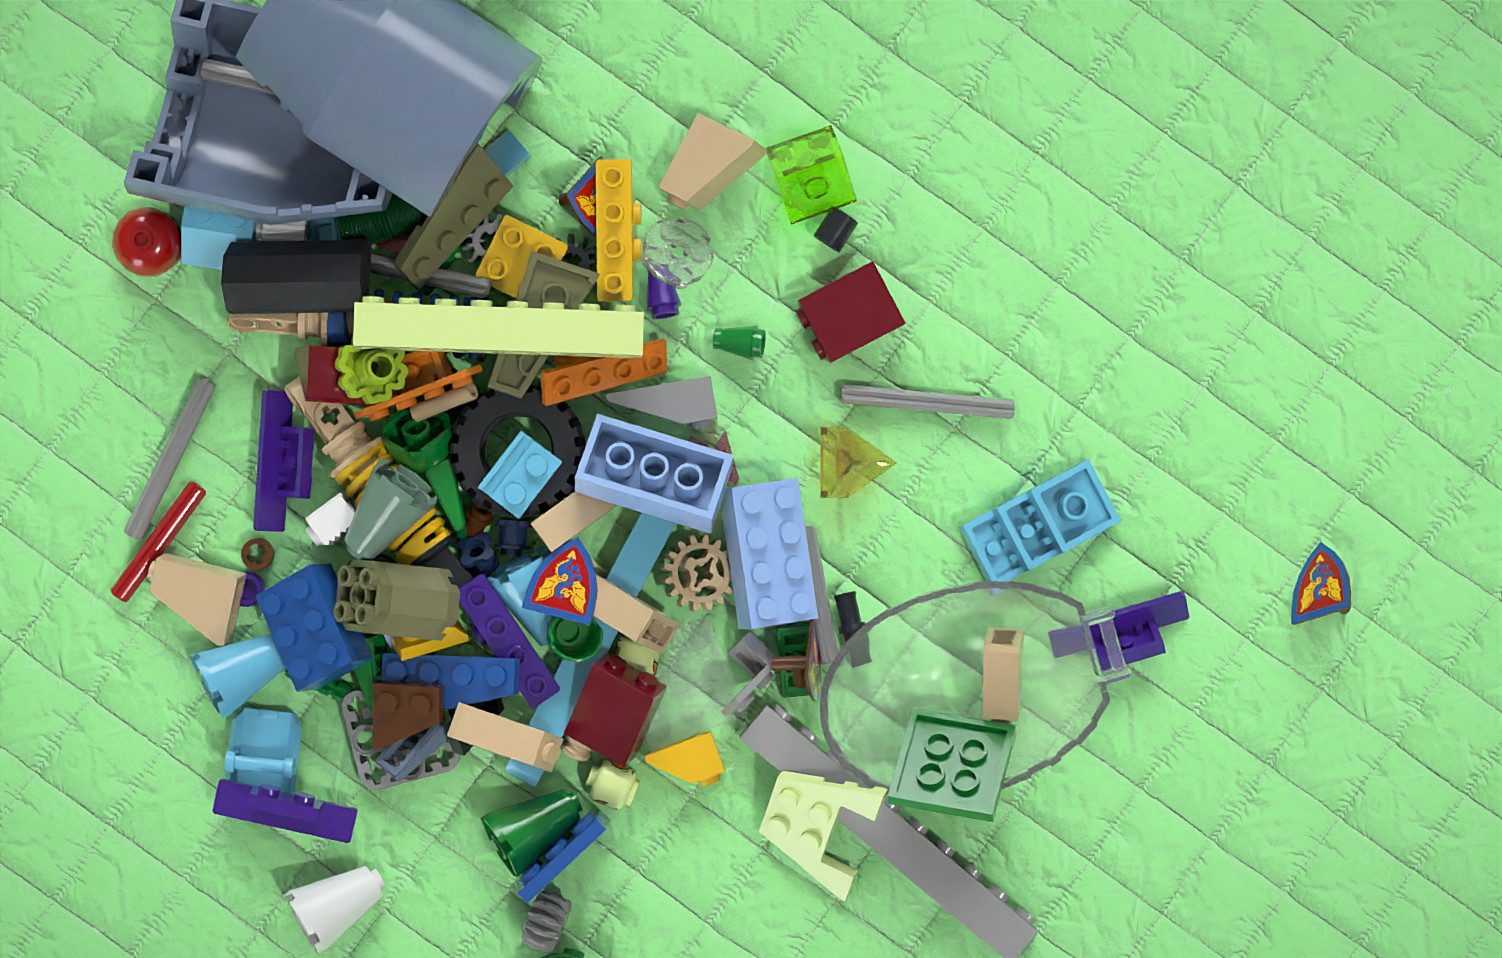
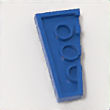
M382 653L381 680L444 685L445 710L457 708L459 702L470 705L519 694L520 659L421 655L402 661L397 653Z

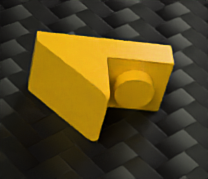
M458 619L452 628L446 627L442 634H446L442 641L390 635L391 644L402 661L469 641L468 634Z

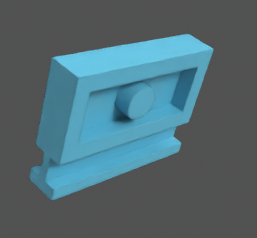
M520 431L478 488L520 519L563 462L526 433Z

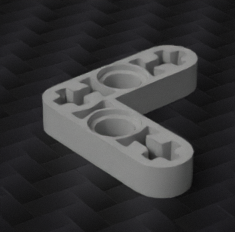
M354 690L344 697L342 711L359 777L365 787L372 790L384 789L449 772L459 763L460 755L453 753L454 757L449 759L448 766H444L442 761H435L430 763L433 770L426 771L425 759L420 764L419 771L416 774L407 775L400 782L386 771V774L380 778L381 783H376L374 778L368 779L367 773L372 770L371 762L369 759L363 763L361 755L370 756L378 751L382 752L384 748L380 750H373V748L366 750L358 744L357 737L362 730L373 731V724L371 723L362 724L356 729L353 727L352 721L358 722L360 720L358 712L356 710L351 711L349 705L354 702V696H359L361 701H365L362 690ZM368 707L364 708V719L366 720L370 716L373 719V712L370 713ZM446 740L441 746H444L446 751L453 752L449 740ZM438 748L430 756L437 755L440 749ZM405 749L401 752L405 755H408L411 752V750ZM395 756L391 762L398 767L401 760Z

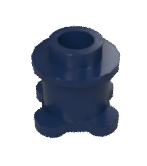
M495 519V525H499L498 544H494V547L501 548L500 555L521 557L522 550H529V547L526 546L527 527H531L532 522Z
M481 532L478 536L471 538L465 537L457 542V547L462 552L460 562L473 578L481 573L488 577L499 566V558L496 552L490 548L492 538L487 532Z

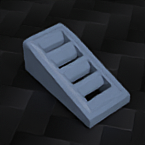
M438 723L429 727L426 734H423L425 730H422L386 746L374 762L400 782L448 739L444 726ZM416 738L420 740L417 745L412 743ZM405 747L411 750L407 756L401 752ZM395 756L402 761L398 767L391 762Z

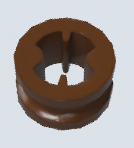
M255 538L244 544L241 550V558L248 568L261 570L267 568L272 563L275 552L269 541ZM254 544H258V548L264 546L267 551L263 555L264 562L262 564H258V560L252 562L249 558V555L253 553L251 547Z

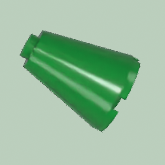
M561 789L489 812L480 819L489 840H493L498 849L496 852L510 873L514 877H518L526 872L580 820L578 812L582 811L583 808L573 792L567 794Z

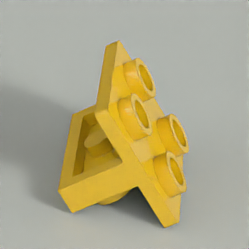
M505 215L475 276L489 279L492 287L517 299L532 251L562 261L568 245L509 215Z

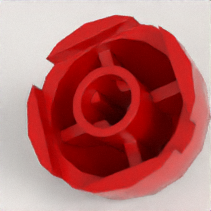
M140 207L129 211L118 221L113 231L112 248L117 261L127 271L141 277H157L178 263L181 257V230L170 214L155 207Z

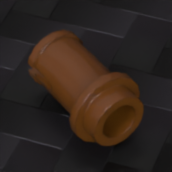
M476 503L469 506L466 510L467 538L478 536L493 521L492 512L480 507Z

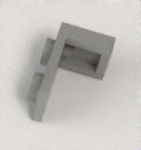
M750 631L734 645L728 654L752 679L721 711L725 716L729 715L734 709L742 712L755 698L751 694L752 690L757 687L761 691L775 676L771 672V657L774 655L767 649L765 643L756 638Z

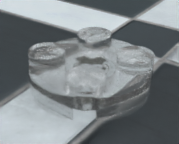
M678 217L676 220H660L652 226L643 242L641 261L658 280L673 285L677 289H685L705 276L713 262L714 252L709 244L711 239L701 225L691 219ZM678 245L683 247L682 254L685 257H675L670 250V246L672 248H677Z

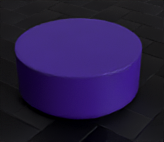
M244 572L247 575L240 606L250 607L258 604L255 596L265 590V583L258 574Z

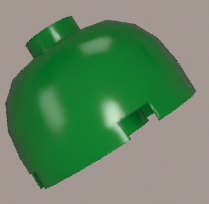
M410 407L392 414L382 428L384 432L382 436L383 443L393 462L407 467L412 472H426L427 469L446 460L450 455V443H454L449 415L445 411L416 422L411 416Z

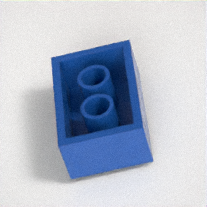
M331 563L308 565L255 596L296 692L320 689L373 659L362 632L345 630L343 623L335 620L333 610L336 604L338 579Z

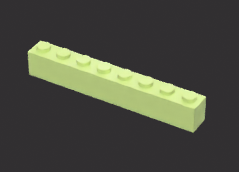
M366 296L362 297V302H354L353 347L354 349L641 358L643 356L644 312H636V306L615 305L614 311H600V305L579 304V310L564 309L563 303H543V309L528 308V302L509 301L507 302V307H492V301L472 300L471 306H456V300L435 299V305H421L418 298H399L398 304L384 303L383 297Z

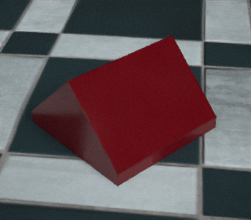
M303 346L295 348L294 354L305 401L375 405L366 404L362 397L349 398L345 390L338 385V379L342 373L335 368V361L340 347ZM373 363L371 364L372 372H374Z

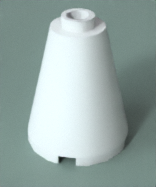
M366 866L289 890L283 896L287 905L291 904L295 911L292 913L311 946H315L316 953L319 955L325 952L383 897L381 889L386 887L376 869L369 871Z

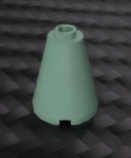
M380 459L373 467L345 536L348 552L359 560H365V558L374 559L427 514L437 502L436 496L430 498L428 495L432 489L422 478L401 464L397 469L389 467L388 464L391 460Z

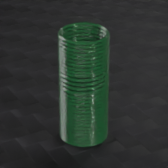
M392 193L390 202L384 211L336 217L342 240L368 239L374 245V243H381V241H389L390 238L393 239L394 237H401V235H408V233L411 234L418 224L423 225L428 215Z

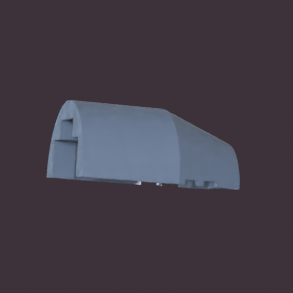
M176 0L170 20L174 48L165 76L167 92L153 141H147L144 152L136 150L132 152L124 180L127 193L267 225L384 211L390 202L392 192L309 139L302 132L303 124L291 111L285 113L280 107L281 100L277 96L211 82L201 78V67L206 59L244 67L236 59V55L261 7L229 0Z
M267 0L249 28L236 55V59L263 88L269 87L281 100L280 107L285 113L291 111L303 124L302 132L309 139L429 217L432 216L448 195L463 161L481 140L489 121L504 102L514 109L531 88L542 62L541 56L455 0Z

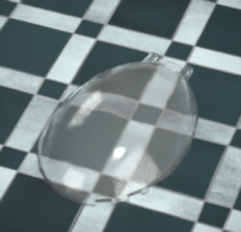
M1014 581L973 582L945 587L923 593L891 607L862 626L843 645L829 666L821 689L819 709L825 740L834 757L846 771H850L869 787L879 786L888 789L886 793L888 794L912 708L991 721V719L983 718V644L988 628L1024 629L1021 710L1018 721L1012 720V723H1010L1016 725V737L1002 789L1032 778V774L1049 765L1052 767L1061 761V757L1077 744L1080 746L1098 726L1097 722L1110 702L1106 684L1132 676L1131 667L1125 665L1112 618L1116 616L1114 608L1104 607L1085 613L1082 603L1059 591L1035 584ZM1099 623L1111 664V669L1104 671L1101 670L1089 628L1090 625Z

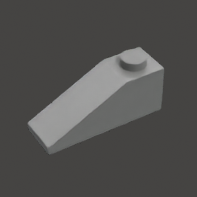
M711 376L606 394L607 401L680 424L690 423L691 430L712 427L711 420L718 419Z

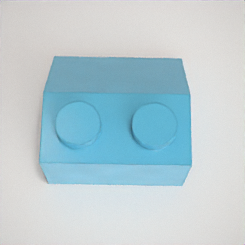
M184 206L181 225V264L222 270L223 255L230 242L256 241L257 222Z

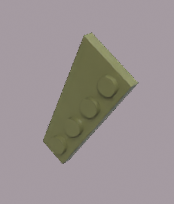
M478 143L463 161L446 198L432 216L426 218L423 225L418 224L393 263L409 283L417 289L424 285L514 187Z
M532 251L516 301L528 302V308L543 309V303H563L564 309L578 310L579 304L583 303L600 274ZM498 354L488 388L522 399L549 355Z

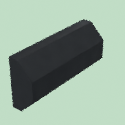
M368 239L230 242L223 255L221 277L226 311L230 314L354 312V302H362V297L369 296L372 243Z

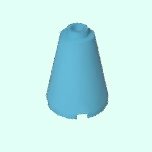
M540 547L536 549L539 555L530 558L526 552L521 557L517 556L497 568L494 572L496 578L488 576L487 579L505 606L540 646L548 645L549 647L546 636L548 622L553 616L522 608L533 574L544 559L551 554L548 547Z
M272 634L198 652L190 656L195 671L200 670L201 683L222 719L231 715L286 668Z

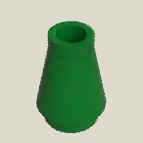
M757 325L725 329L715 328L713 349L723 350L753 360L754 357H763L766 332L765 330L758 329Z

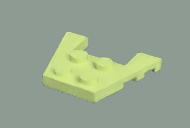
M782 771L775 783L759 832L834 895L845 901L850 894L858 870L825 855L840 811L843 806L875 821L888 789L875 786L873 789L858 787V783L845 781L844 784L825 782L824 777Z

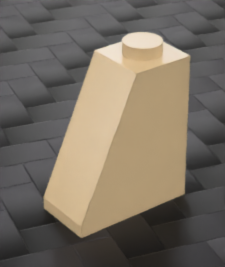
M697 113L658 188L669 195L666 201L684 211L689 205L700 211L765 156L767 149L755 140Z
M574 492L534 520L531 525L550 551L553 552L618 505Z
M165 553L156 558V561H152L148 572V581H151V594L216 645L224 647L233 641L247 573Z
M596 574L598 592L593 616L633 641L663 654L680 623Z
M988 628L983 644L984 719H991V721L1006 724L1012 723V720L1018 721L1024 629Z
M460 702L457 705L447 734L448 737L551 773L560 756V747L563 742V738Z

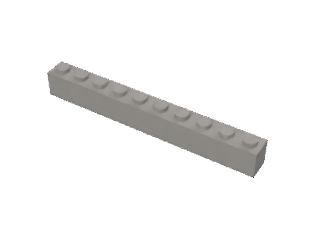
M766 703L740 735L741 740L780 772L788 771L824 777L825 782L844 784L845 781L858 783V787L871 789L874 785L859 771L854 776L843 767L847 761L834 750L830 749L826 753L816 744L820 739L805 726L800 731L789 722L793 716L778 704L772 708ZM888 795L885 796L875 821L842 806L838 820L1003 958H1017L1037 935L1038 930L1033 926L1036 919L1021 906L1015 911L1006 903L1009 898L1008 895L994 884L990 888L985 886L978 880L982 874L967 861L961 866L952 858L955 853L954 850L940 839L936 843L931 841L924 835L928 829L913 816L907 821L898 813L901 806L888 804Z

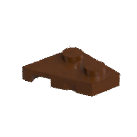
M377 680L373 683V750H380L445 720L444 685Z

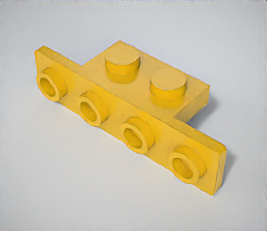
M602 159L596 161L597 273L600 274L597 279V299L600 302L632 301L633 268H636V260H642V239H636V224H642L641 203H636V197L632 195V162L629 159Z

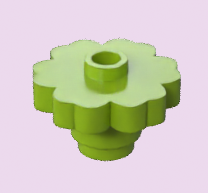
M352 337L351 345L340 347L335 361V368L342 373L338 379V385L345 390L349 398L362 397L366 404L389 401L392 397V390L402 389L405 384V378L408 375L409 370L407 366L401 363L404 359L405 351L354 349ZM372 363H373V365H374V372H372V369H371V364H372Z

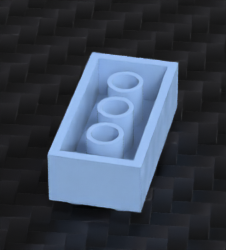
M597 414L575 475V492L711 534L732 471L733 455Z
M798 478L726 488L721 501V511L738 629H755L818 619Z

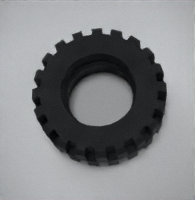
M531 384L522 399L493 389L482 392L478 395L477 399H474L469 405L465 406L452 430L454 443H450L449 454L452 457V470L458 478L460 487L480 507L497 515L516 517L480 490L478 486L491 470L485 455V445L492 429L505 419L526 417L536 421L545 429L551 441L552 454L563 463L521 517L534 516L550 510L567 498L575 487V475L586 447L585 436L578 417L565 401L548 406L542 404V387Z

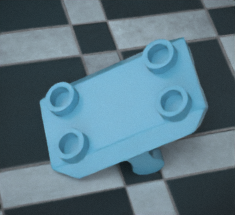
M243 707L232 719L229 750L226 752L224 764L225 779L254 786H260L261 784L272 785L280 788L281 792L294 794L302 731L296 713Z

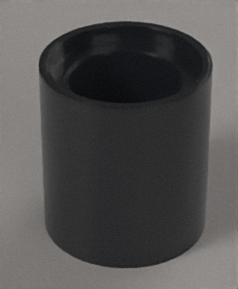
M832 206L813 236L826 246L840 253L858 225V222L843 211Z

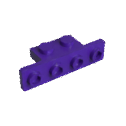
M262 391L253 524L255 531L283 532L285 530L287 497L310 499L315 428L291 427L293 403L285 391Z
M481 573L459 587V602L475 624L471 630L483 646L486 643L495 654L492 657L520 659L519 691L529 706L535 708L558 693L560 686L486 576Z
M1179 591L1050 629L1049 635L1053 653L1058 658L1089 649L1098 673L1166 653L1165 645L1158 628L1189 619L1186 596L1183 591Z
M220 779L212 812L217 815L350 843L358 810L354 807L315 799L314 795L304 792L290 794L281 792L280 788L272 785L261 784L260 786Z

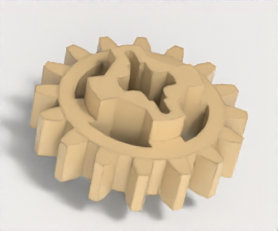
M694 535L686 537V545L682 541L674 543L676 553L672 551L665 553V557L670 560V563L660 566L662 571L668 572V577L662 579L661 584H670L671 589L666 595L668 597L677 595L679 597L677 606L682 607L689 602V611H698L700 604L704 611L712 610V602L716 605L724 603L721 594L731 595L733 593V590L728 586V583L732 582L729 562L726 559L728 553L727 550H719L722 542L719 539L709 544L708 535H701L697 543ZM692 550H703L696 559L685 556ZM716 562L719 566L720 575H718ZM695 567H702L700 573L704 576L703 579L696 580L698 573L694 571ZM678 571L681 575L682 584L679 581ZM702 587L706 588L707 590H712V592L706 596H695L696 593L700 592Z

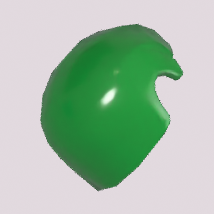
M553 616L548 622L546 639L551 650L559 658L580 663L592 659L601 649L603 629L598 625L594 617H592L589 626Z

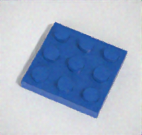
M601 810L595 815L590 811L574 825L575 827L571 831L574 835L569 840L563 835L549 849L545 856L547 860L544 863L538 859L523 873L519 880L522 884L518 891L520 897L526 903L533 899L607 829L610 819Z

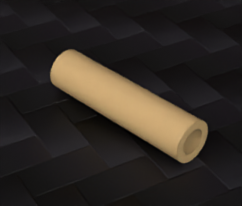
M470 383L460 388L446 391L437 397L421 401L410 407L411 416L416 422L477 399V388L473 383Z

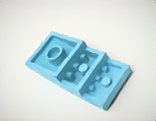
M1087 459L961 525L959 529L990 588L994 589L1051 558L1072 549L1121 522L1090 460Z

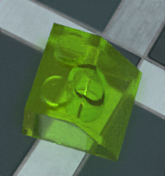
M832 125L766 148L767 157L791 225L826 213L832 206L840 208L857 202L845 158Z

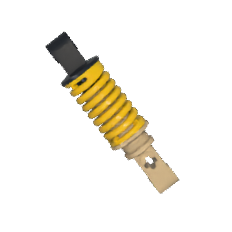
M299 376L284 387L285 393L310 425L315 428V432L325 443L322 449L323 453L326 456H331V459L336 464V467L329 476L332 480L335 479L339 486L347 487L346 495L350 499H355L354 506L357 508L373 467L380 459L391 460L389 464L393 462V459L385 449L382 436L371 439L368 433L364 431L366 427L362 421L355 423L341 403L305 401ZM324 412L327 415L332 413L336 415V419L333 422L334 426L331 422L324 424L321 421ZM395 463L391 466L388 464L389 467L397 469L399 466ZM433 507L390 544L387 550L390 553L397 552L395 560L398 564L449 569L453 576L448 577L450 583L457 585L459 588L472 580L473 577L448 548L458 537L456 532L450 529L445 530L443 527L445 521L442 517H437L426 523L436 513V508Z

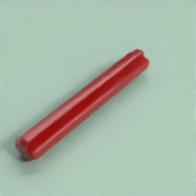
M193 481L186 485L111 588L113 596L125 603L130 600L148 575L152 561H156V558L162 556L206 495L203 487Z

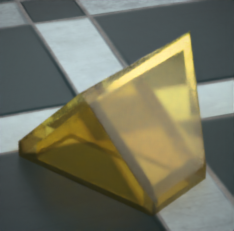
M820 427V498H848L897 463L849 428Z

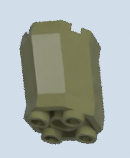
M353 559L349 566L343 565L338 571L337 597L333 615L335 620L342 622L345 630L442 641L446 634H442L446 627L452 628L457 622L460 591L457 585L450 583L448 577L453 576L449 569Z

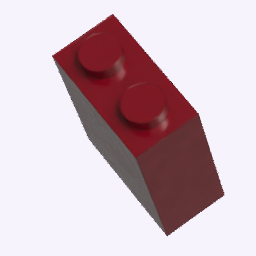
M874 261L799 299L797 302L800 308L795 310L803 328L811 327L817 338L811 341L818 357L820 360L827 357L830 364L906 324Z
M605 653L593 664L564 734L625 767L638 755L667 686L660 683L654 675L631 667L623 658Z

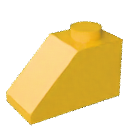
M711 730L648 752L644 756L648 764L691 784L700 782L701 787L720 781L719 774L725 772V767Z

